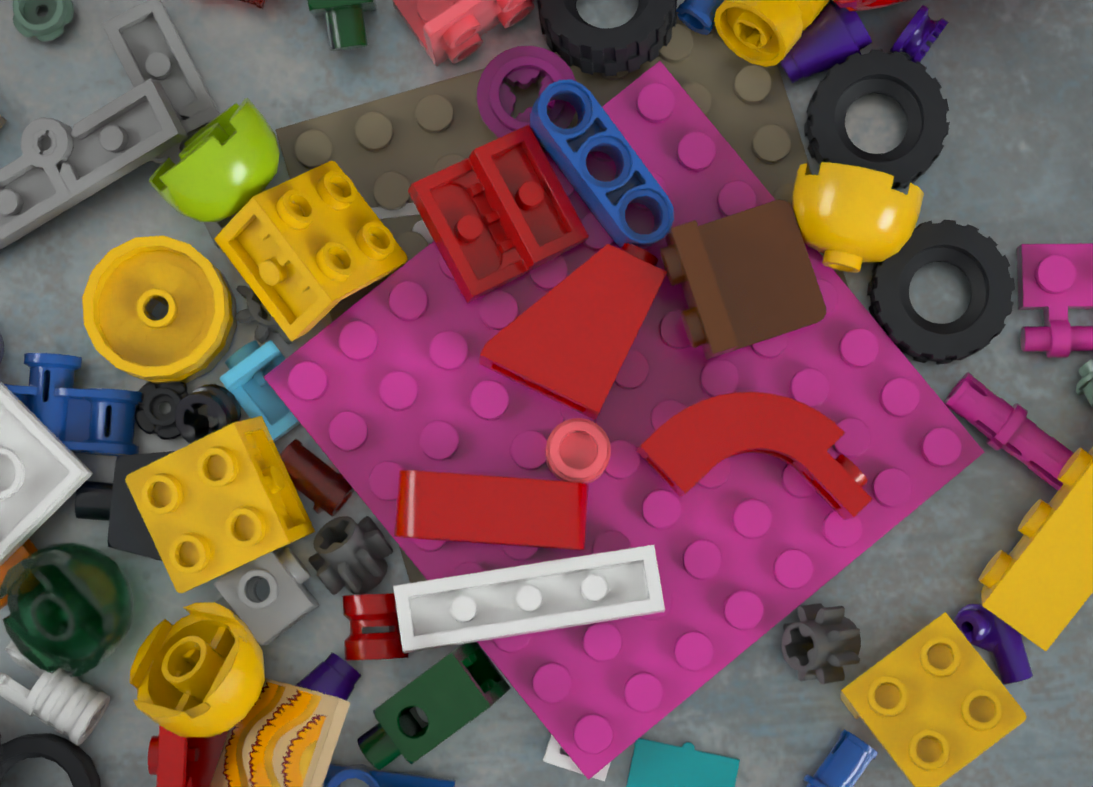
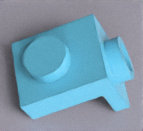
M254 340L237 350L226 360L225 364L229 371L219 379L226 389L235 396L250 418L262 416L275 443L299 425L300 422L264 379L266 374L286 358L272 340L266 342L261 347Z

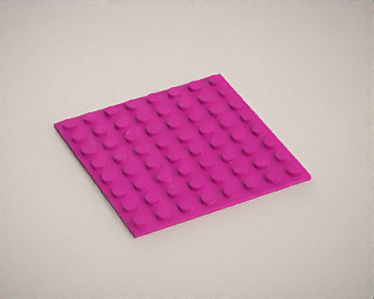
M661 61L657 62L602 106L669 197L674 207V221L671 228L696 220L699 226L775 201L774 197ZM600 151L591 152L587 155L586 167L592 177L602 182L614 180L616 165L609 155ZM545 152L544 154L589 235L586 241L529 273L469 303L466 302L438 247L433 241L266 374L264 379L427 580L654 545L665 606L664 612L477 642L589 780L980 457L984 451L832 268L822 264V255L806 244L805 247L826 305V315L820 322L706 360L702 346L692 348L684 328L681 311L689 308L681 284L671 286L666 274L596 420L480 365V353L487 341L609 243L621 249L598 222L549 154ZM630 203L627 205L625 220L628 226L636 233L650 234L654 227V217L651 211L640 203ZM667 234L652 246L644 249L658 258L656 267L662 270L665 269L660 249L667 247L665 240ZM735 392L776 394L802 402L818 410L845 432L827 452L834 459L840 454L845 455L862 471L868 480V483L862 488L873 500L854 518L844 520L794 467L776 457L759 453H744L722 460L685 495L679 497L640 456L636 449L672 416L702 400ZM573 418L588 419L598 424L609 438L611 445L609 463L604 473L598 479L589 483L585 550L412 539L394 536L399 471L401 470L560 481L549 470L545 458L548 437L557 425Z

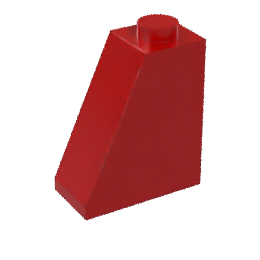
M608 243L487 341L480 353L479 364L596 420L667 271L656 267L658 258L638 246L624 243L622 248L619 249Z

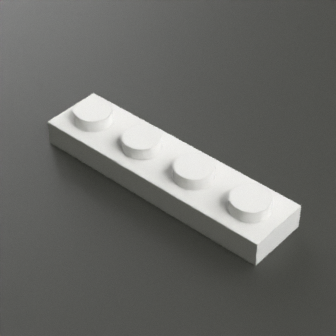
M654 545L393 586L404 653L665 611Z

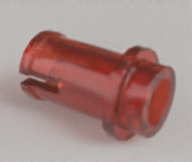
M293 440L280 454L295 488L315 503L313 511L317 514L325 511L331 517L335 516L355 490L341 473L336 472L303 446L300 440Z

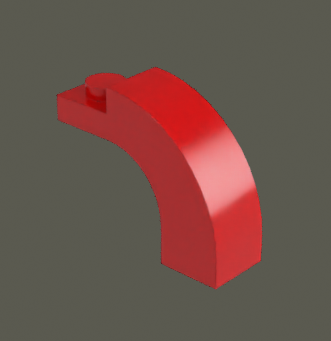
M735 392L702 400L672 416L636 449L640 456L679 497L685 495L722 460L744 453H759L776 457L794 467L844 520L854 518L873 500L862 488L868 483L862 471L845 455L840 454L834 459L827 452L845 432L818 410L802 402L776 394Z

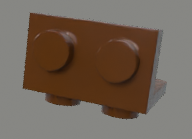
M775 200L699 226L696 220L670 228L665 237L667 247L660 249L665 271H667V277L671 286L681 284L689 308L681 311L684 328L692 348L702 346L706 360L816 324L826 315V305L792 206L785 200Z

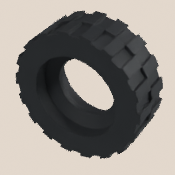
M537 0L542 35L546 34L548 47L553 53L557 52L568 66L574 65L581 68V72L591 75L596 72L605 73V76H616L618 72L628 70L630 73L638 70L640 65L647 61L651 63L659 56V50L663 46L667 47L672 38V27H676L677 0H639L634 16L625 24L615 28H598L588 24L579 15L576 8V0Z
M883 49L870 50L868 54L860 55L858 52L848 56L844 63L841 65L835 64L827 72L808 104L804 134L808 136L809 145L807 149L811 159L815 158L819 165H821V162L880 171L894 176L892 189L907 188L910 183L913 184L938 158L944 147L942 145L943 140L948 135L950 122L946 121V113L949 111L947 98L943 99L940 92L942 88L936 77L932 79L925 71L927 68L919 61L914 63L907 59L905 54L896 51L894 54L883 53ZM870 93L885 94L896 100L903 108L907 119V130L902 142L893 150L881 154L868 153L859 149L850 140L845 128L846 113L850 105L863 95Z
M943 220L941 223L932 224V221L920 223L914 228L912 236L897 254L882 262H875L871 271L873 276L867 288V295H870L871 305L868 307L869 313L903 354L906 353L914 357V361L921 363L935 361L937 365L949 364L952 361L967 358L989 345L990 341L1001 333L1006 325L1004 324L1006 316L1012 312L1014 302L1011 301L1012 291L1015 290L1014 278H1011L1009 274V261L1006 255H1001L996 248L998 244L990 236L988 238L984 237L978 232L979 229L972 225H958L955 220ZM932 262L950 263L958 267L966 275L971 287V300L967 310L959 319L950 323L938 324L925 320L914 310L909 297L910 282L914 274L926 264Z

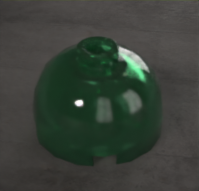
M59 543L41 548L10 568L0 586V599L8 595L7 604L10 615L3 619L7 634L22 655L39 669L49 673H54L61 668L66 671H74L70 677L84 675L109 658L121 646L131 627L134 598L128 579L114 560L101 550L85 544Z

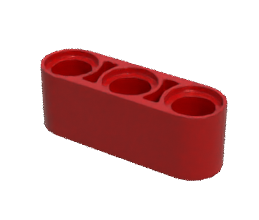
M401 470L399 471L394 536L412 539L585 550L589 484L556 480Z

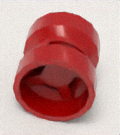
M394 593L342 596L343 615L350 621V635L344 640L345 660H378L409 657V653H404L402 649ZM389 626V632L362 633V627Z

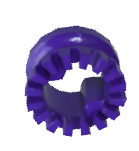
M922 5L894 43L890 52L893 54L895 51L905 53L912 62H921L926 52L931 48L926 44L927 41L934 44L936 38L939 37L948 24V21L944 18L940 20L931 19L928 15L929 8Z

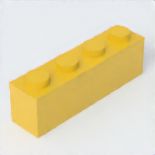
M1093 446L1089 452L1080 447L1073 453L1057 477L1059 481L1064 483L1049 503L1039 499L1030 508L1018 527V531L1024 534L1009 555L1003 550H999L986 565L979 577V581L985 585L981 589L982 606L1044 651L1049 649L1093 593Z

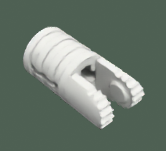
M14 636L5 649L6 653L10 655L15 663L23 668H27V670L40 678L30 691L7 674L0 672V697L29 716L38 717L39 721L47 726H52L61 735L68 736L69 741L75 745H81L99 723L109 705L111 697L103 691H96L89 683L80 681L79 677L73 673L66 672L62 665Z

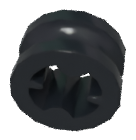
M204 384L179 402L174 417L176 428L182 438L191 444L234 422L240 421L241 411L235 396L225 387L217 384ZM203 405H207L209 416L218 419V423L213 427H209L207 416L198 413V409Z

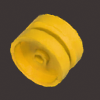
M164 235L135 237L109 250L91 271L82 296L84 327L96 351L117 369L135 378L155 384L188 383L210 372L229 351L237 328L235 317L237 314L236 299L225 276L193 246ZM158 303H162L166 307L169 306L168 313L160 320L152 315L153 309Z

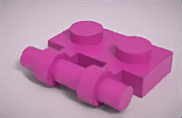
M1093 243L1021 244L1018 246V310H1043L1044 326H1023L1021 328L1020 343L1022 351H1045L1048 358H1068L1070 351H1093V326H1070L1068 321V310L1093 309Z

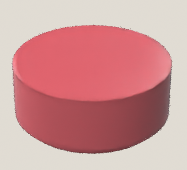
M583 418L569 419L557 425L550 433L545 449L547 466L557 479L585 484L595 481L604 473L611 456V445L605 431L595 422Z

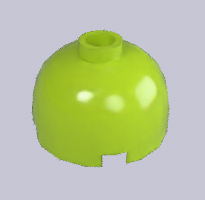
M245 98L240 106L237 103L230 106L184 143L186 147L178 155L181 161L175 164L169 157L151 175L148 182L181 215L198 222H220L235 213L237 214L253 196L266 191V187L277 174L280 152L276 135L249 98Z

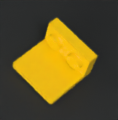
M335 161L324 163L253 196L214 238L291 342L307 334L342 299L398 270L408 261L407 255L396 242L390 230L383 225L358 192L352 180Z
M262 416L234 422L126 476L127 486L178 593L187 592L315 532Z
M946 612L841 690V701L856 720L860 717L913 787H939L1026 720L1024 710Z

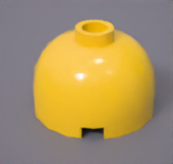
M821 162L819 174L812 175L808 163L800 164L797 171L791 206L804 243L810 248L824 253L822 264L835 270L858 273L860 272L862 262H882L897 254L910 239L919 218L924 192L912 183L909 185L907 195L892 189L894 176L880 171L852 165Z
M198 602L183 607L190 615L181 618L172 625L168 620L164 619L155 626L139 647L130 670V684L137 689L138 700L133 699L137 709L155 723L180 737H213L230 730L249 713L258 700L265 681L263 652L247 625L231 610L216 602Z

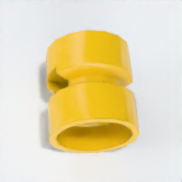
M724 0L715 12L714 23L725 45L737 56L751 64L764 67L774 66L785 58L802 36V31L814 21L829 0Z

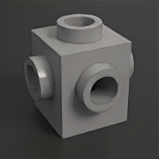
M288 546L280 552L276 549L231 570L213 583L223 596L216 603L228 608L247 625L261 646L272 643L319 606V603L303 584V582L311 577L310 573ZM262 578H265L270 584V594L264 601L256 593V586Z

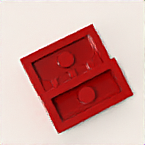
M529 124L474 149L468 158L412 183L408 189L412 201L467 303L529 273L589 238Z

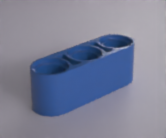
M569 79L558 80L549 84L534 103L530 113V126L535 137L598 222L619 247L622 248L624 243H629L646 249L661 240L669 232L674 221V207L667 194L593 94L582 83ZM553 100L569 102L577 112V126L571 129H562L555 126L547 115V104ZM597 151L609 155L616 165L614 180L602 182L592 177L586 167L587 155ZM640 203L651 211L654 217V227L650 234L636 233L628 226L625 220V211L628 204Z

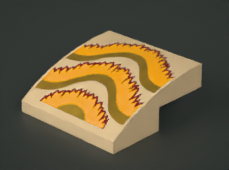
M265 678L259 698L246 717L229 730L210 787H322L351 702Z

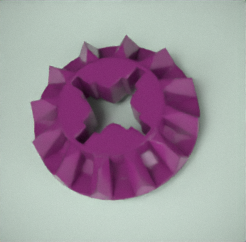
M518 46L505 50L488 63L478 82L477 105L481 120L494 133L497 139L528 124L530 126L532 107H528L523 114L519 113L514 119L512 116L514 115L516 96L510 92L511 88L505 83L507 82L512 87L518 86L521 89H527L531 83L535 84L540 76H542L544 79L540 85V96L549 84L558 80L571 79L576 81L573 72L562 58L545 48ZM553 100L547 104V110L549 111L547 115L550 121L562 129L569 128L576 113L575 108L564 100Z

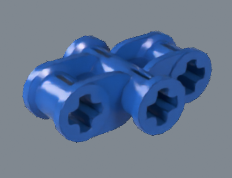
M51 353L24 354V364L30 367L29 386L4 385L71 452L102 456L139 454V446L133 443L135 410L136 405L143 401L142 392L104 388L76 389L74 388L75 370L81 369V357Z

